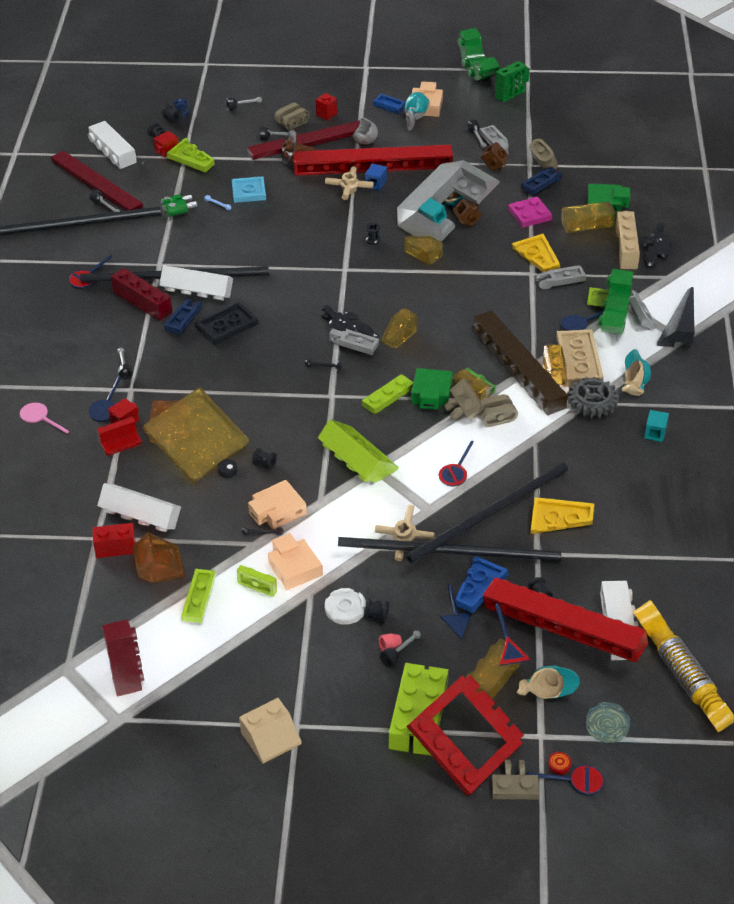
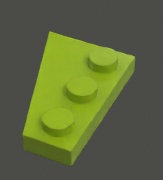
M184 138L167 152L168 159L203 172L208 171L215 165L212 157L204 151H199L197 146L190 144L187 138Z

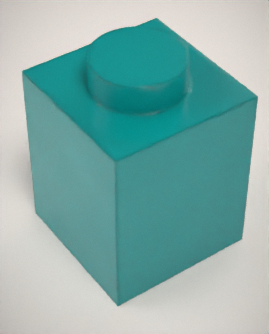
M429 198L419 207L420 214L438 225L447 218L445 207L432 198Z
M650 410L644 439L664 441L669 413Z

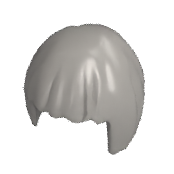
M361 117L359 127L353 134V140L361 145L372 144L378 136V129L372 121Z

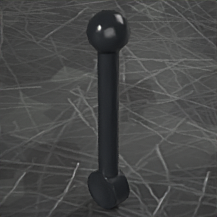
M311 360L305 361V365L308 367L315 365L335 367L338 370L342 368L341 362L333 364L312 362Z
M244 527L242 533L244 535L249 533H276L280 536L283 535L284 530L282 527H277L276 529H249Z

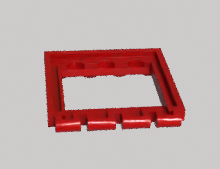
M462 675L406 727L468 796L522 744L520 739L524 734L514 723L510 727L506 725L510 721L509 717L499 706L495 710L491 708L495 704L494 700L485 690H482L480 693L476 691L480 685L471 675L467 678ZM460 692L467 697L506 742L478 770L433 720L434 716L458 696Z

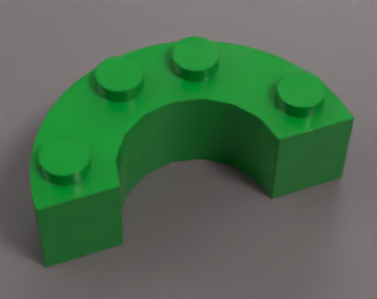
M472 28L460 31L457 43L461 51L462 66L466 68L468 76L474 80L496 76V71L500 69V66L494 57H485L482 49V37L478 30Z
M612 269L611 276L608 275L606 286H609L608 299L604 300V314H601L598 322V328H601V332L623 335L634 272Z

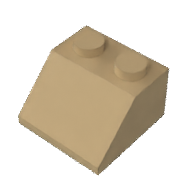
M279 698L239 717L241 734L262 764L302 744L290 713Z

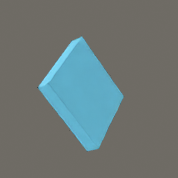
M264 177L232 179L234 203L266 200Z

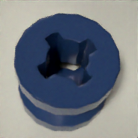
M184 98L176 99L174 101L175 110H180L182 117L188 116L190 113L188 100Z

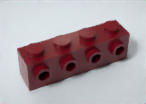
M125 268L111 275L112 288L115 294L158 321L173 313L171 297L144 279L139 278Z
M128 619L102 625L112 681L117 697L142 691L141 682L145 681L140 655H136L140 654L138 642L134 641L138 640L135 627H130Z

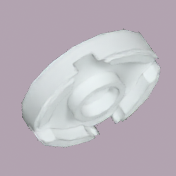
M341 588L335 590L325 600V613L335 623L352 624L359 621L365 614L366 600L361 593L358 594L353 589Z

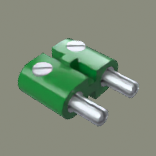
M180 194L161 199L162 208L168 217L188 213V209L197 207V202L186 203V201L192 200V196L182 197Z

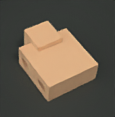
M421 82L420 88H413L412 93H423L429 99V107L423 116L439 117L443 102V90L436 89V82Z
M287 480L252 495V501L248 502L249 514L257 524L261 525L268 521L271 529L281 527L307 514L305 501Z
M291 533L272 540L273 551L268 553V564L286 591L323 576V565L304 538L296 541Z

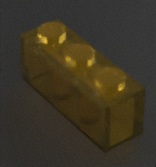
M610 202L563 207L561 222L566 233L614 227L616 213Z
M501 638L495 645L492 644L485 658H481L476 665V669L466 676L467 678L471 675L480 685L476 690L478 693L485 690L492 699L521 664L515 663L499 666L505 645V640Z

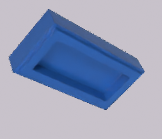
M380 94L373 100V106L397 114L405 109V101L384 94Z

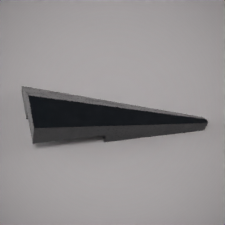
M694 287L687 289L658 339L657 346L674 347L675 342L693 343L695 334Z

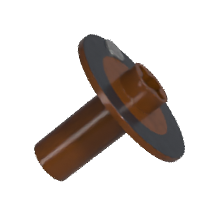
M290 130L283 142L282 161L284 164H288L292 160L295 151H315L313 147L297 143V132L295 130Z

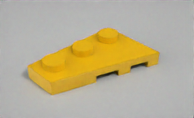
M544 234L512 243V249L541 272L560 269V263Z
M535 497L531 534L592 525L594 504Z

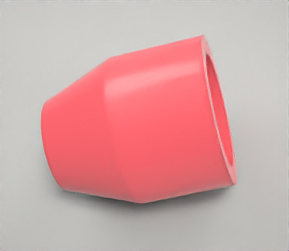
M390 633L379 636L381 651L387 648L396 649L402 644L400 635Z

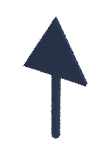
M448 584L454 615L441 616V618L462 640L471 613L458 614L452 585Z

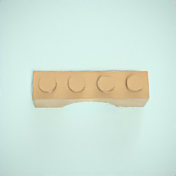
M617 212L616 236L620 240V268L638 269L640 252L634 212Z

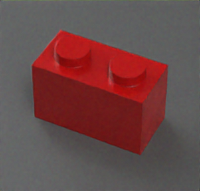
M133 523L93 527V545L96 558L136 554V538Z

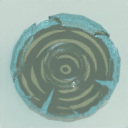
M603 702L589 709L586 715V728L589 734L596 740L604 743H614L621 741L627 736L630 730V717L621 706Z

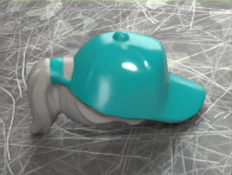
M420 92L410 94L404 106L406 124L409 131L413 129L415 120L423 117L430 104L429 99Z

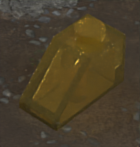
M406 236L404 238V252L427 265H431L443 256V243L431 236Z
M406 308L401 309L392 316L381 338V342L396 349L417 332L418 315Z

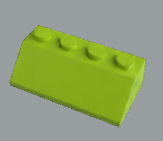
M329 419L318 436V439L323 442V447L335 452L334 456L341 461H345L347 463L346 466L350 470L357 471L359 473L358 477L365 482L372 481L377 483L399 469L397 464L352 426Z

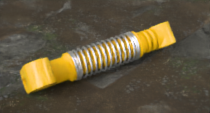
M649 600L633 611L641 626L657 646L659 656L688 694L691 701L700 706L719 733L734 723V714L717 694V687L714 682L708 677V674L703 670L682 639L674 635L653 602Z

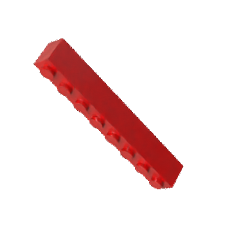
M495 577L483 594L486 609L497 612L495 605L499 604L503 615L637 663L648 645L647 632L641 627L623 623L621 620L606 617L601 613L589 611L581 606L572 605L562 599H555L544 593H538L525 586L513 584L508 580Z

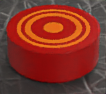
M555 752L549 757L548 768L555 775H565L570 771L571 759L566 753Z

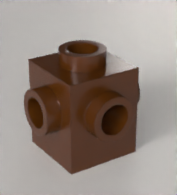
M495 142L484 150L480 158L494 171L506 165L509 155Z
M465 198L453 209L458 217V221L470 227L482 216L478 210L480 207L473 201L469 202Z

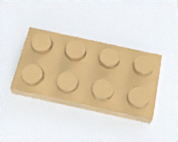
M593 330L557 331L556 337L566 383H578V379L584 381L586 377L589 379L596 377L597 380L603 378L604 380Z

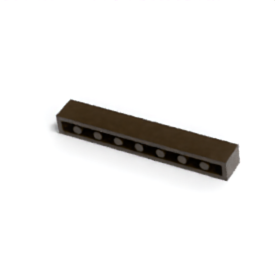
M492 310L473 317V333L490 349L492 355L498 358L501 365L505 366L510 375L518 381L520 387L526 390L529 397L538 404L541 410L547 415H551L567 409L568 394Z

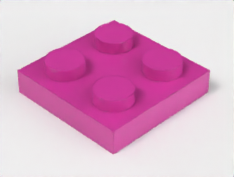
M538 197L508 204L509 212L522 228L552 220L551 212Z

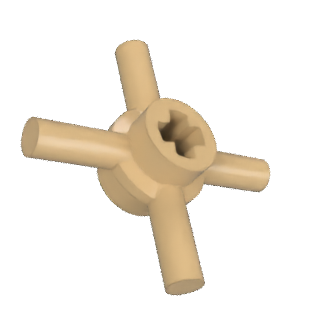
M351 167L350 172L342 175V179H325V184L340 185L342 187V199L344 200L348 199L349 194L355 193L357 187H374V182L359 181L357 179L356 167Z
M411 504L407 505L404 520L398 521L395 527L375 525L374 530L375 533L393 535L395 540L414 541L415 538L432 540L435 538V532L416 530L415 525L411 523L415 506ZM396 550L394 559L402 561L404 551Z

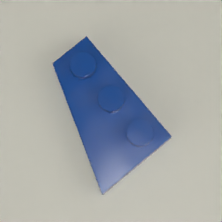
M474 556L473 565L469 568L467 578L462 583L455 599L456 606L473 613L484 602L483 594L493 579L496 577L505 580L509 576L508 569Z

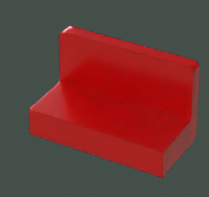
M133 417L97 428L99 443L107 456L142 444Z

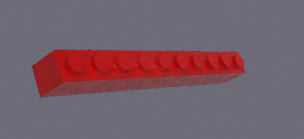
M452 145L295 151L294 172L295 176L344 174L350 172L351 167H356V173H366L371 164L387 167V172L435 170L441 164L453 162Z

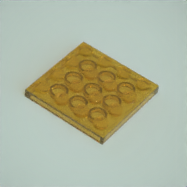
M201 387L147 422L142 428L193 484L216 468L221 461L230 458L250 442L247 436Z

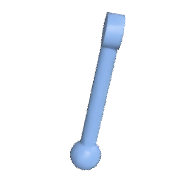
M210 195L204 197V200L207 202L211 201L224 207L227 211L231 210V205L229 204L225 205L216 201Z

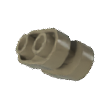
M294 102L279 109L275 113L274 120L287 130H292L305 124L309 120L310 113Z
M542 139L533 140L529 148L536 163L543 170L549 167L556 170L558 163L553 150Z
M507 394L480 400L485 408L478 414L487 427L510 423L518 417V410Z

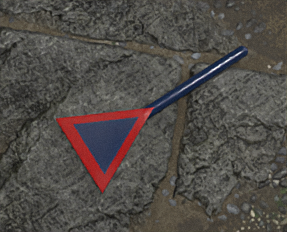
M496 604L495 607L506 640L499 666L531 661L509 638L500 605Z

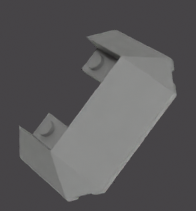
M464 160L441 164L397 207L398 228L434 249L455 228V224L446 218L438 225L419 212V207L422 203L432 198L441 204L455 191L478 205L500 182Z

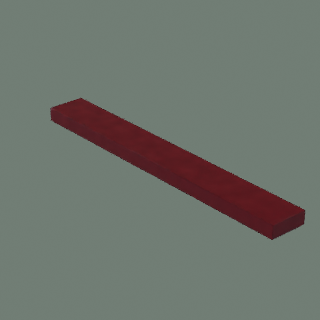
M360 120L297 135V143L314 146L351 137L359 127ZM285 138L248 147V153L253 160L282 153Z
M65 151L51 156L53 163L92 189H98L104 197L123 210L143 208L141 201Z

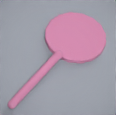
M30 403L25 405L20 411V417L25 422L36 423L44 420L66 434L69 433L67 429L46 418L48 410L44 404Z

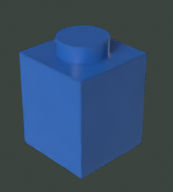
M371 164L365 173V181L374 182V187L370 189L379 191L382 189L387 181V167Z

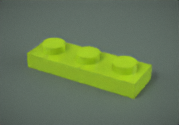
M401 374L364 398L362 406L376 414L411 391L414 382Z
M195 569L181 614L182 621L203 623L216 579V571Z

